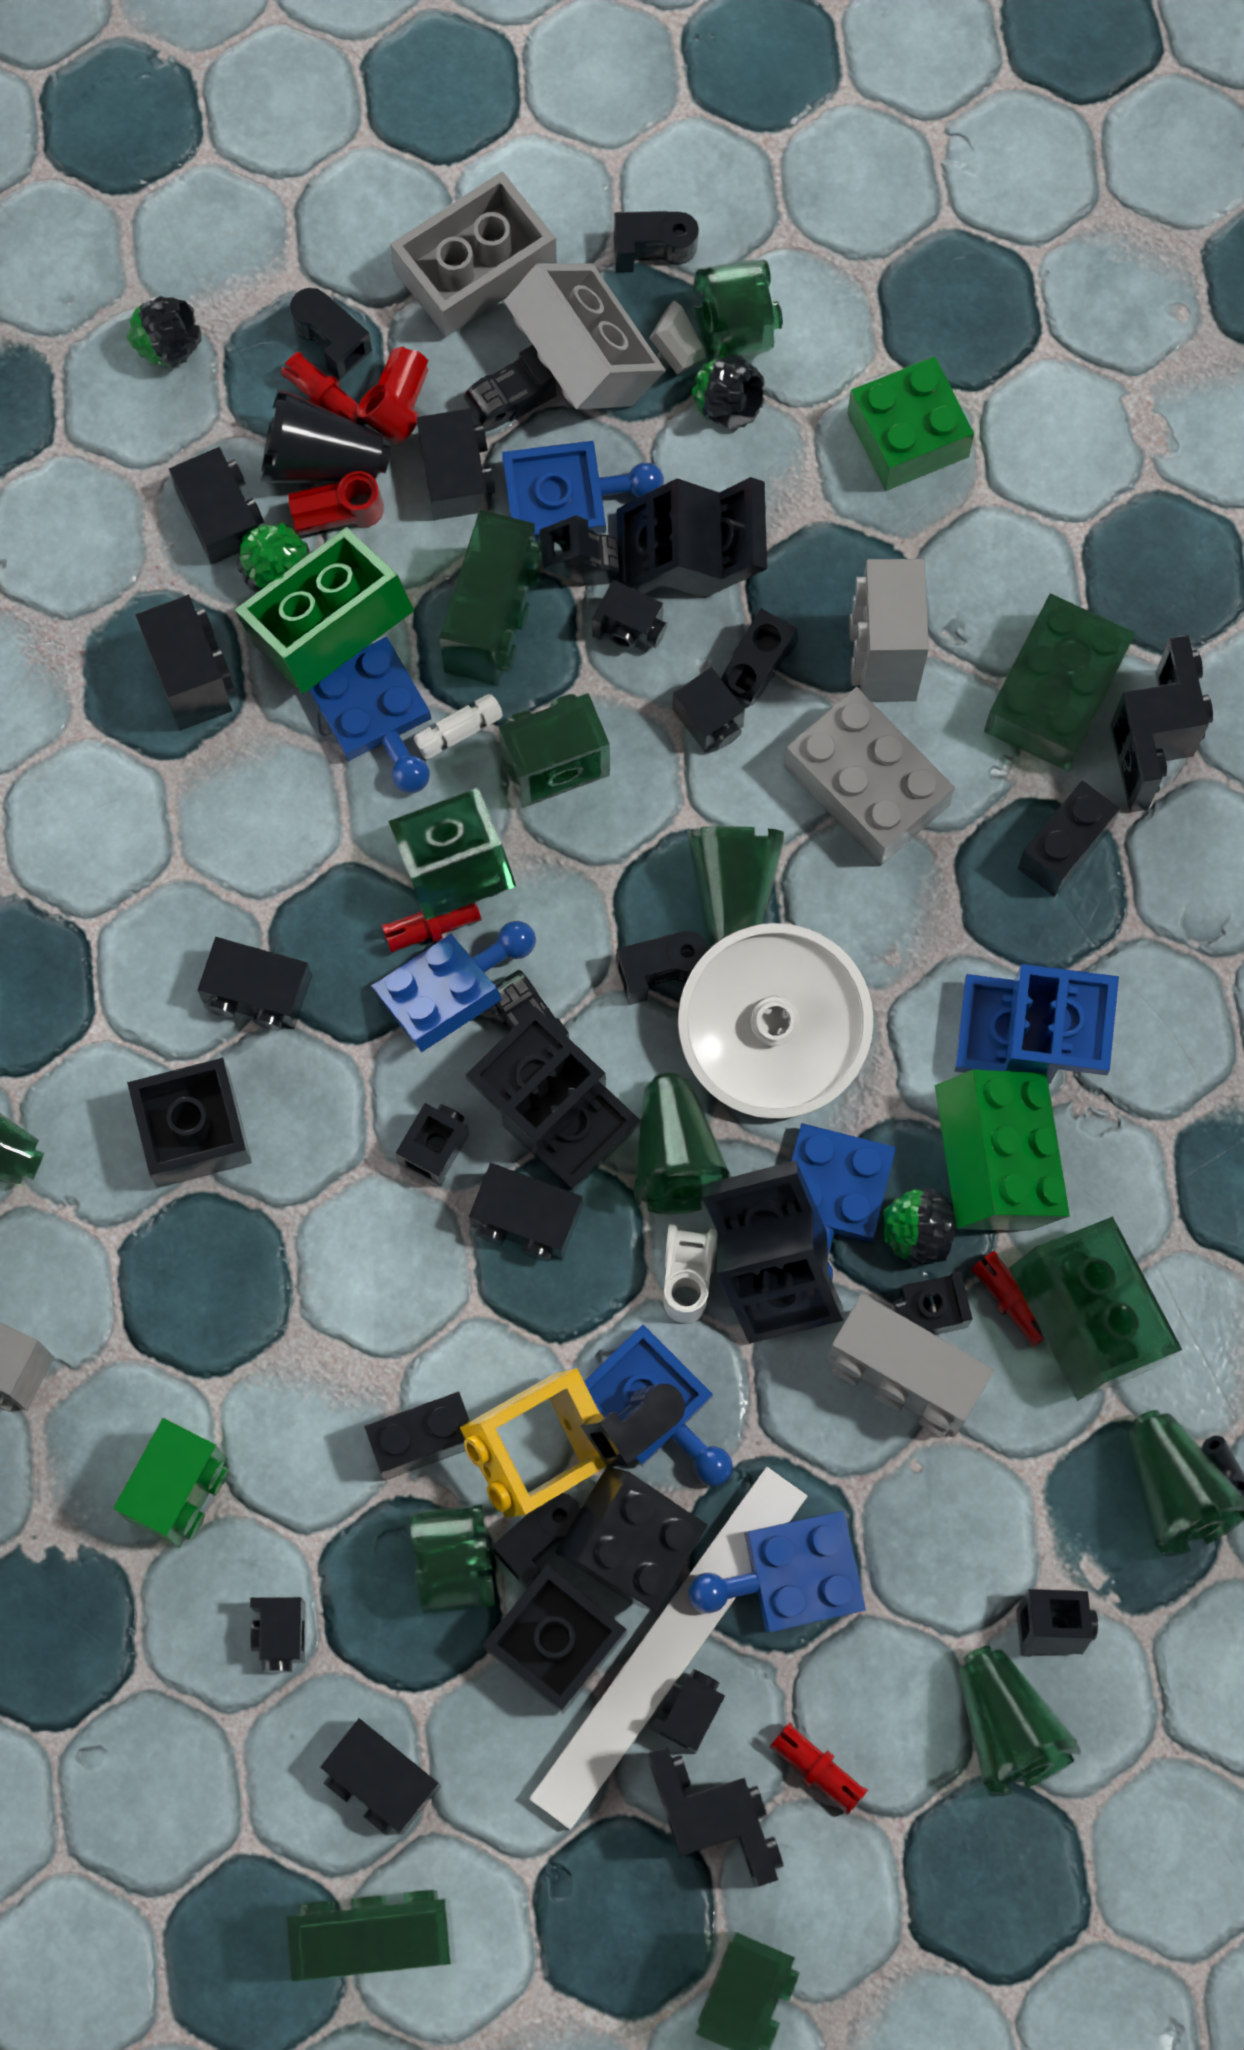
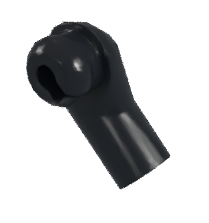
M1212 1436L1205 1440L1202 1445V1451L1212 1468L1219 1497L1230 1508H1244V1473L1226 1440L1222 1436Z

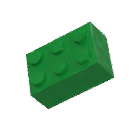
M347 527L234 609L253 646L302 694L414 612L398 574Z
M972 1069L935 1085L957 1229L1034 1230L1070 1217L1047 1073Z

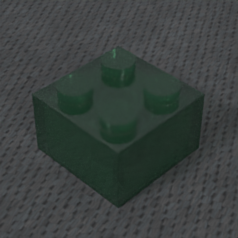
M589 693L578 697L575 694L561 696L554 700L549 708L535 713L531 711L518 712L507 718L505 724L498 726L502 760L522 808L610 776V743Z
M479 788L388 821L426 920L450 913L460 907L517 887L502 842Z
M733 1932L695 2026L694 2033L731 2050H770L780 2022L771 2019L778 2000L782 1999L789 2002L800 1974L799 1971L791 1968L795 1957L738 1932Z

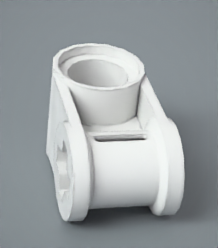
M669 1224L664 1263L666 1275L663 1303L667 1315L676 1322L682 1324L693 1323L705 1313L710 1276L714 1270L717 1243L716 1229H710L708 1233L678 1230L676 1225ZM681 1287H689L698 1293L700 1299L691 1306H682L674 1301L672 1294Z

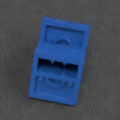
M1027 964L1020 965L1015 980L966 974L954 1072L965 1073L974 1069L1047 1073L1048 1084H1051L1058 1069L1107 1076L1111 1064L1119 976Z

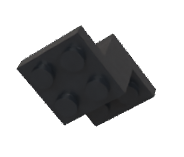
M749 477L721 492H717L676 478L617 508L618 582L643 594L664 585L706 598L767 570L765 481Z
M1189 635L1169 638L1155 672L1158 686L1123 692L1110 724L1130 813L1149 809L1155 794L1160 790L1162 777L1167 776L1166 761L1194 757L1201 740L1205 738V732L1209 723L1213 722L1211 699L1208 694L1202 695L1199 679L1203 677L1201 655L1198 650L1192 651Z
M534 1007L466 1074V1080L501 1112L503 1127L573 1193L641 1125V1120L606 1088V1073L537 1007Z
M797 1160L702 1184V1200L718 1233L717 1274L749 1344L844 1321L843 1306L828 1273L827 1231Z
M668 1747L648 1753L650 1768L680 1858L738 1838L754 1888L778 1880L775 1870L784 1867L775 1837L772 1836L767 1839L764 1837L759 1819L765 1818L767 1813L757 1785L748 1788L744 1777L684 1797L682 1790L689 1788L691 1783L682 1756L671 1757Z

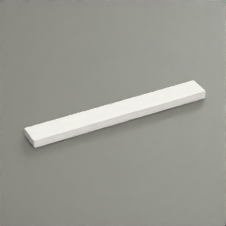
M765 1468L529 1798L532 1802L572 1830L665 1699L674 1682H677L736 1599V1597L728 1599L725 1606L715 1613H702L696 1610L689 1601L688 1588L691 1581L699 1574L706 1572L715 1573L723 1579L752 1573L744 1532L790 1522L806 1500L807 1495L770 1468Z

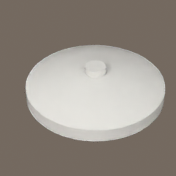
M784 923L760 924L744 928L723 938L712 946L697 962L688 976L680 998L678 1032L682 1051L691 1071L701 1085L715 1098L735 1110L752 1116L789 1118L807 1114L828 1104L838 1097L855 1079L864 1064L870 1048L873 1033V1008L869 990L858 967L833 941L813 930L797 925Z

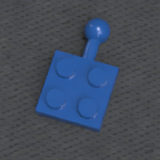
M594 441L502 452L514 544L540 541V529L575 515L588 520V529L595 531L596 534L606 533L602 496L631 492L635 497L639 498L664 485L662 471L659 467L649 462L635 465L629 474L599 477Z
M386 636L364 648L308 691L348 761L383 744L394 763L392 780L395 786L404 793L413 794L420 792L426 787L429 782L430 772L427 764L421 758L410 755L399 735L432 718L430 710Z
M511 921L501 928L497 942L471 957L451 933L371 986L377 998L422 1053L502 1000L497 987L487 977L485 972L508 957L512 959L527 957L534 950L536 935L532 927L527 923Z
M801 1123L792 1161L797 1160L827 1231L828 1255L834 1234L872 1243L896 1147ZM828 1262V1273L831 1280H833V1270Z
M642 1324L584 1383L599 1413L615 1411L616 1414L628 1407L630 1397L640 1388L657 1384H670L676 1387L681 1392L685 1402L683 1418L671 1430L637 1456L635 1460L643 1467L672 1439L693 1460V1471L696 1478L707 1486H719L725 1483L732 1474L733 1462L730 1455L720 1447H708L686 1425L713 1398V1393Z
M844 1510L744 1532L752 1573L726 1579L711 1572L701 1573L691 1581L688 1588V1597L692 1606L696 1610L707 1614L715 1613L722 1609L728 1599L757 1593L765 1632H774L866 1611Z

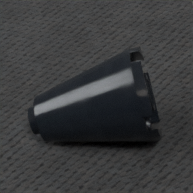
M277 390L273 403L275 415L272 417L271 422H269L261 469L263 473L260 482L270 484L340 482L345 475L356 471L368 473L374 479H376L377 472L386 474L391 446L383 445L382 434L288 391Z

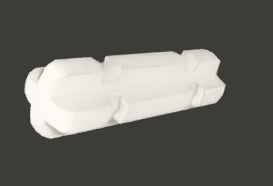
M487 694L474 701V707L470 708L467 705L435 723L437 726L435 729L432 730L428 727L414 736V742L420 754L425 759H430L442 752V746L446 745L449 748L480 731V726L483 723L489 726L501 719L502 709L494 696Z

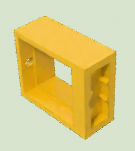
M578 1368L556 1372L460 1427L465 1437V1451L469 1459L476 1466L480 1467L488 1483L487 1495L493 1506L502 1512L505 1518L526 1515L607 1467L581 1428V1425L588 1419L600 1413ZM549 1399L580 1463L528 1493L496 1428Z

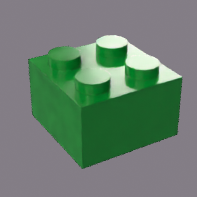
M936 356L851 389L847 414L885 491L969 458L974 432Z
M162 1417L113 1509L127 1521L180 1548L185 1538L192 1541L198 1533L205 1518V1514L200 1510L209 1493L216 1496L224 1485L229 1474V1469L224 1467L228 1458L216 1444Z

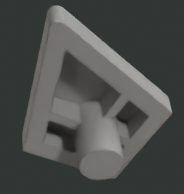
M673 301L666 308L649 339L659 350L660 353L656 357L665 369L672 367L678 375L700 364L706 356L704 348L682 306Z

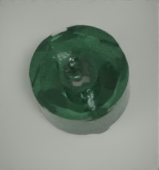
M751 259L700 268L696 271L694 293L702 292V306L695 308L696 322L706 353L708 355L714 354L712 360L719 359L723 355L739 354L747 356L764 353L774 348V330L782 328L783 317L779 302H772L769 291L771 273L768 262L765 259L757 261Z
M483 1503L411 1514L413 1554H416L417 1564L415 1575L423 1613H442L495 1606L492 1576H484V1571L493 1570L490 1541L485 1540V1538L479 1539V1534H486Z

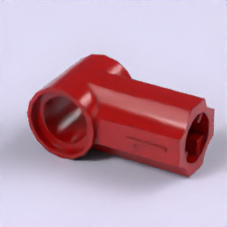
M403 346L392 349L378 384L363 396L357 408V415L376 432L382 434L383 438L392 445L403 442L414 431L417 425L416 417H419L413 407L429 371L427 367L429 360L422 353Z
M362 471L351 472L345 475L339 483L288 494L295 530L300 534L299 536L349 524L359 528H368L375 525L384 513V503L376 480L370 474ZM360 494L371 496L370 500L363 505L350 504L351 500Z

